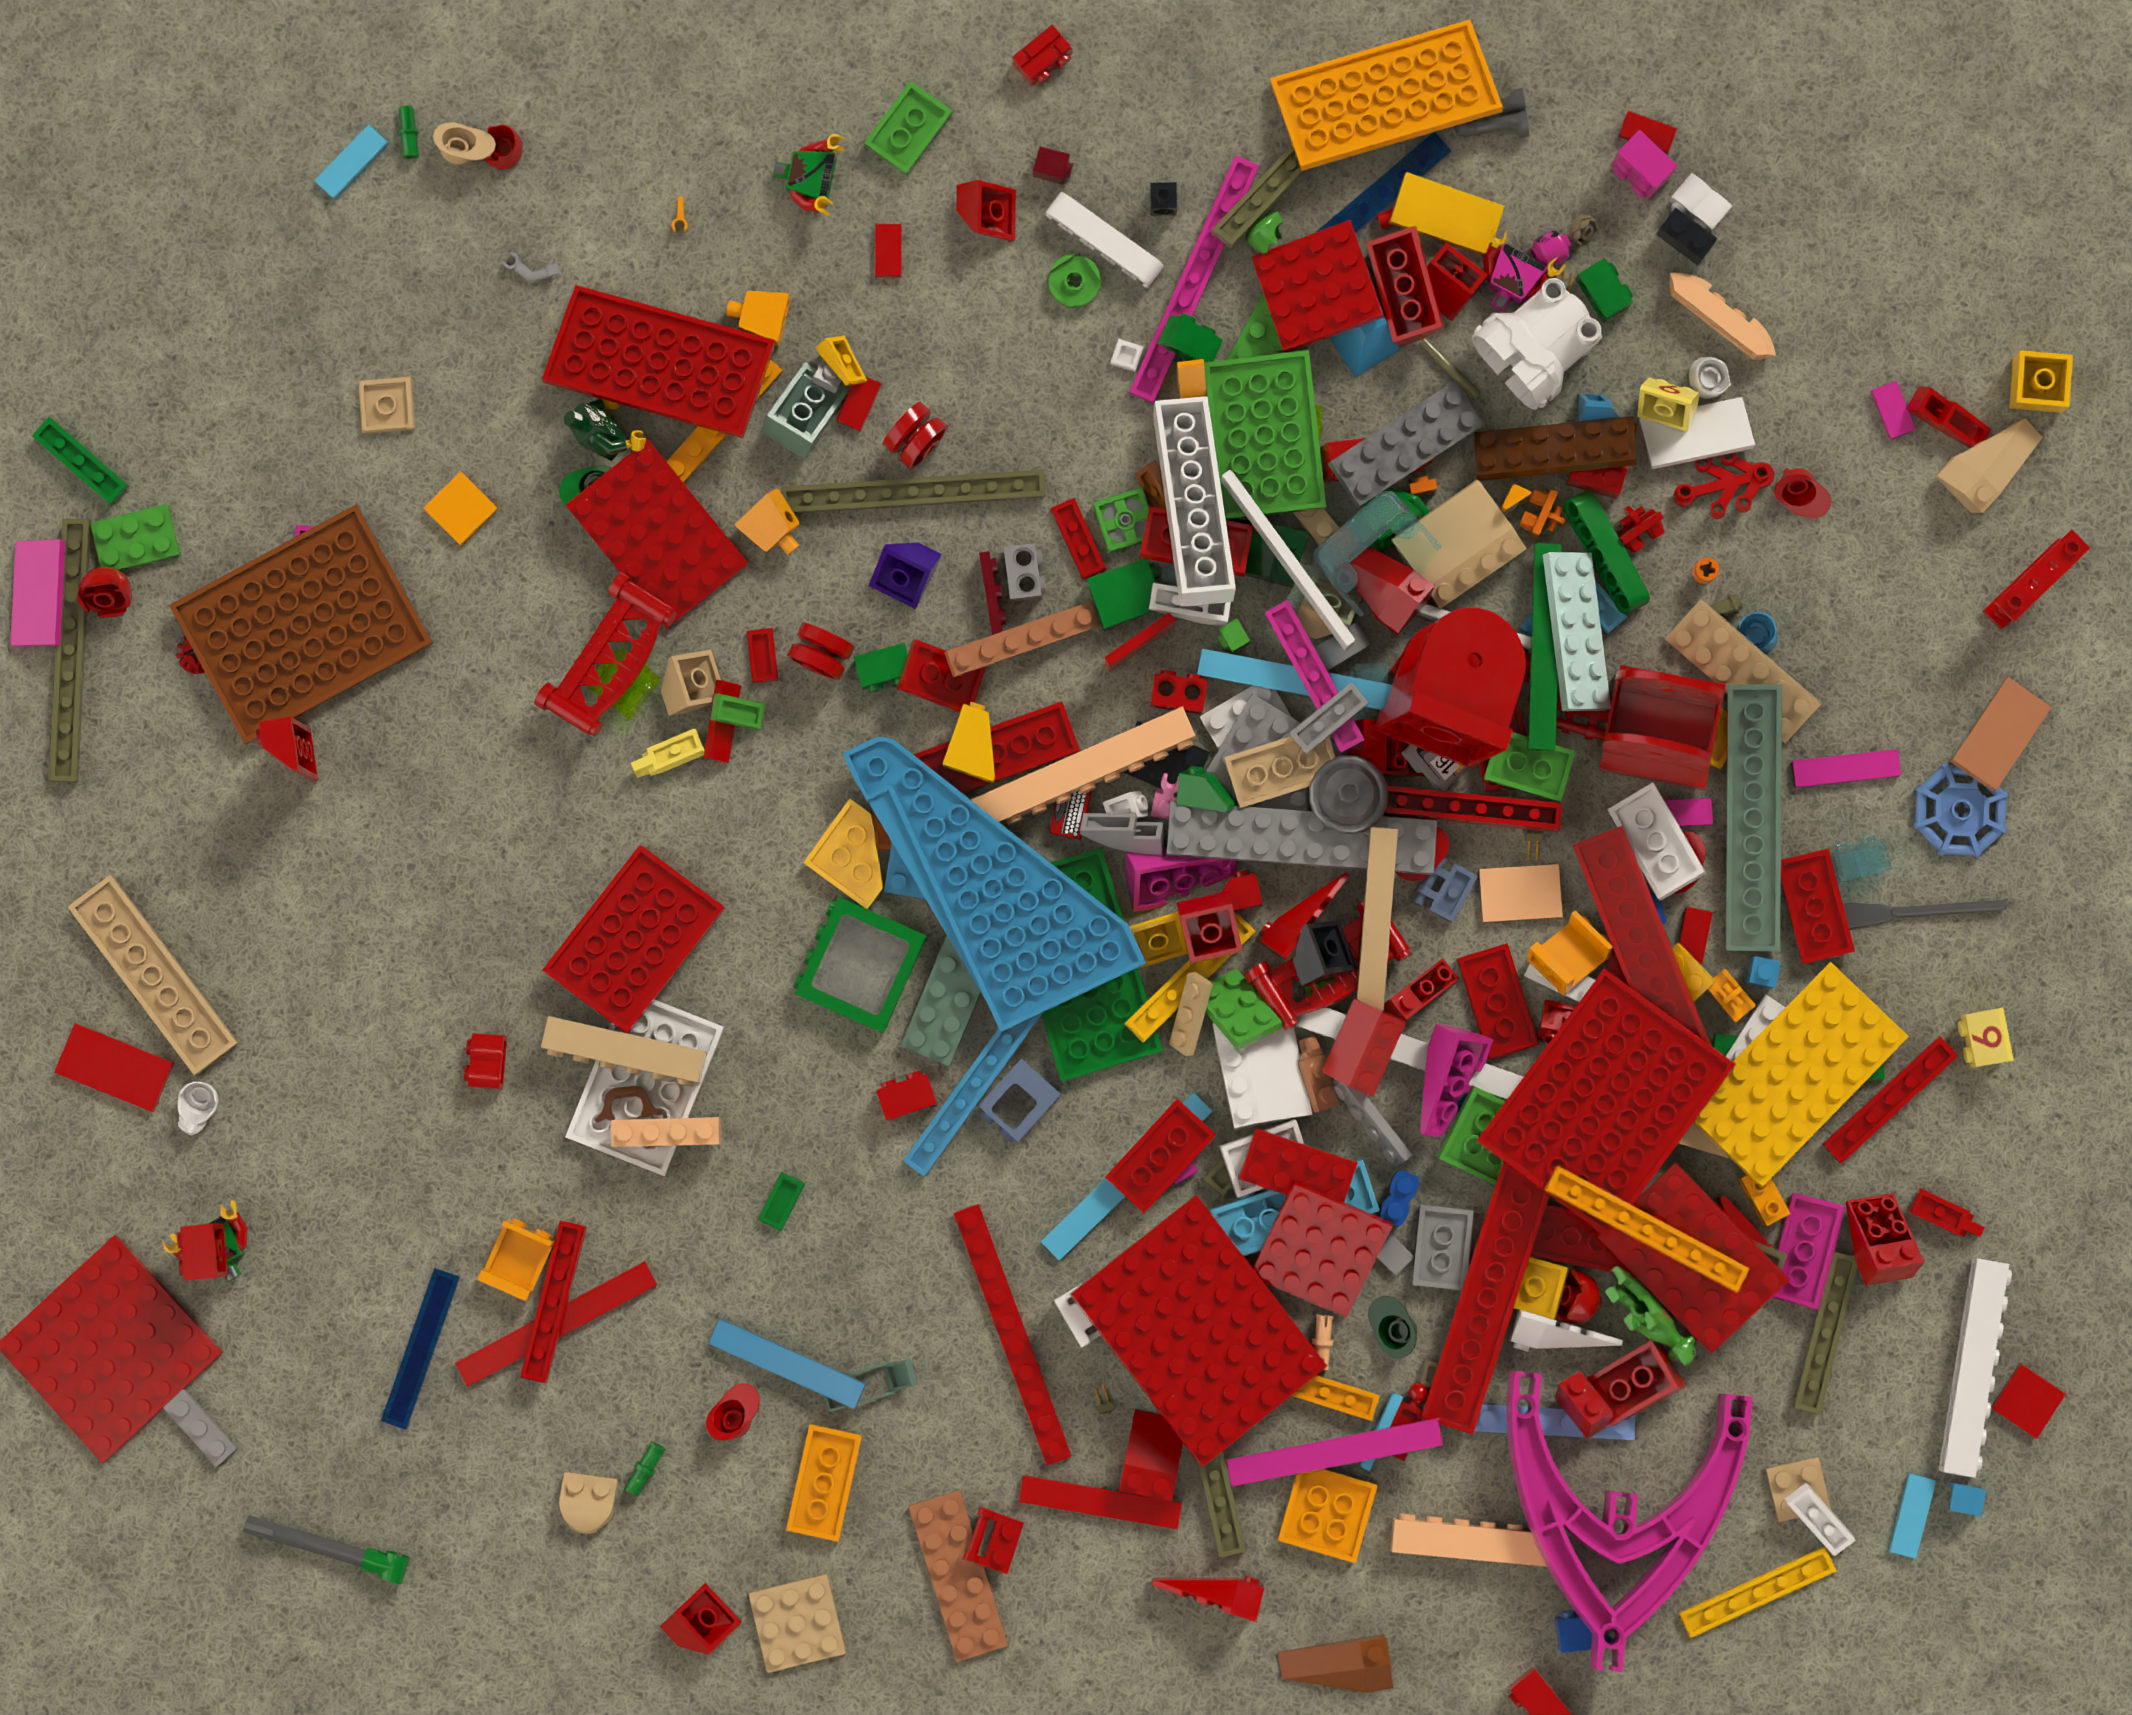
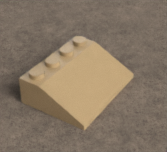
M1479 480L1465 487L1391 539L1407 567L1415 570L1435 585L1429 602L1439 609L1526 550L1511 523Z

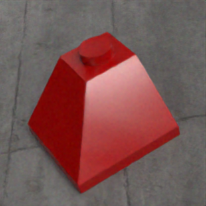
M982 180L957 185L956 211L974 233L1006 241H1015L1016 189Z
M704 1583L659 1627L678 1647L709 1655L742 1621Z

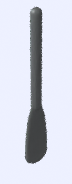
M2004 900L1907 907L1864 903H1843L1849 928H1857L1902 917L2003 911L2007 909L2008 904Z

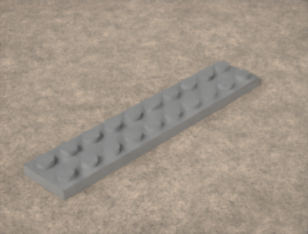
M1176 801L1170 802L1167 855L1367 870L1370 828L1357 834H1340L1326 828L1315 817L1313 811L1258 807L1239 808V806H1234V809L1228 812L1181 806L1177 805ZM1381 817L1372 826L1398 829L1395 872L1434 874L1437 821Z

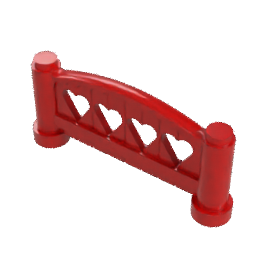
M623 572L614 578L608 589V595L615 598L616 601L558 688L548 682L539 690L534 700V705L544 711L550 710L588 736L592 735L595 737L600 732L603 723L600 722L599 718L617 703L632 686L653 650L661 625H671L677 614L673 611L672 607L634 584L632 578ZM624 620L647 621V627L641 631L639 639L634 640L631 638ZM610 642L632 643V650L626 653L624 661L619 662L616 660L609 644ZM595 664H616L618 670L615 674L611 675V681L604 684L599 677ZM580 686H601L603 688V693L597 697L595 705H587Z
M1365 900L1356 906L1361 916L1342 927L1352 956L1358 962L1357 970L1335 977L1334 982L1326 983V986L1322 989L1317 988L1315 984L1307 985L1312 988L1313 994L1309 997L1304 996L1301 1002H1295L1292 999V979L1300 982L1296 974L1293 958L1273 970L1264 961L1244 974L1248 984L1254 985L1261 998L1282 1021V1027L1285 1031L1299 1023L1296 1019L1299 1015L1333 1005L1357 991L1360 938H1362ZM1392 920L1390 923L1387 963L1391 959L1401 962L1411 955L1408 944Z

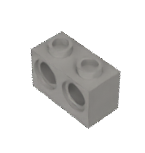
M1035 543L1004 547L1010 603L1042 599L1041 592H1046L1045 576H1039L1038 566H1043L1041 550H1036ZM1020 554H1027L1031 557V562L1027 566H1021L1016 562ZM1023 580H1031L1035 584L1034 589L1030 592L1022 591L1019 586Z

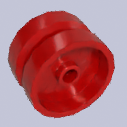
M921 401L914 404L903 414L888 432L882 443L892 454L902 451L900 461L910 470L919 465L933 451L948 429V425L939 417L929 420L931 411Z
M802 622L797 636L802 642L808 644L809 647L800 643L792 644L787 657L813 673L840 681L845 668L841 662L832 658V656L842 660L850 659L855 646L831 632Z

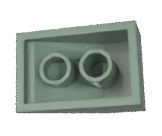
M806 362L767 414L760 431L803 459H806L850 390L840 384L834 394L813 383L812 379L817 369Z

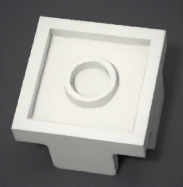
M1078 1285L1054 1299V1302L1082 1348L1101 1335L1098 1331L1090 1335L1086 1333L1085 1330L1092 1326V1323L1076 1302L1069 1304L1067 1300L1071 1297L1070 1293L1080 1286Z

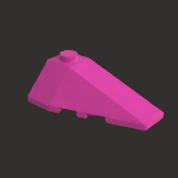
M1435 1024L1427 1048L1420 1134L1442 1137L1458 1110L1457 1102L1463 1092L1468 1094L1471 1085H1469L1470 1080L1476 1071L1481 1072L1484 1067L1493 1039L1456 1026Z

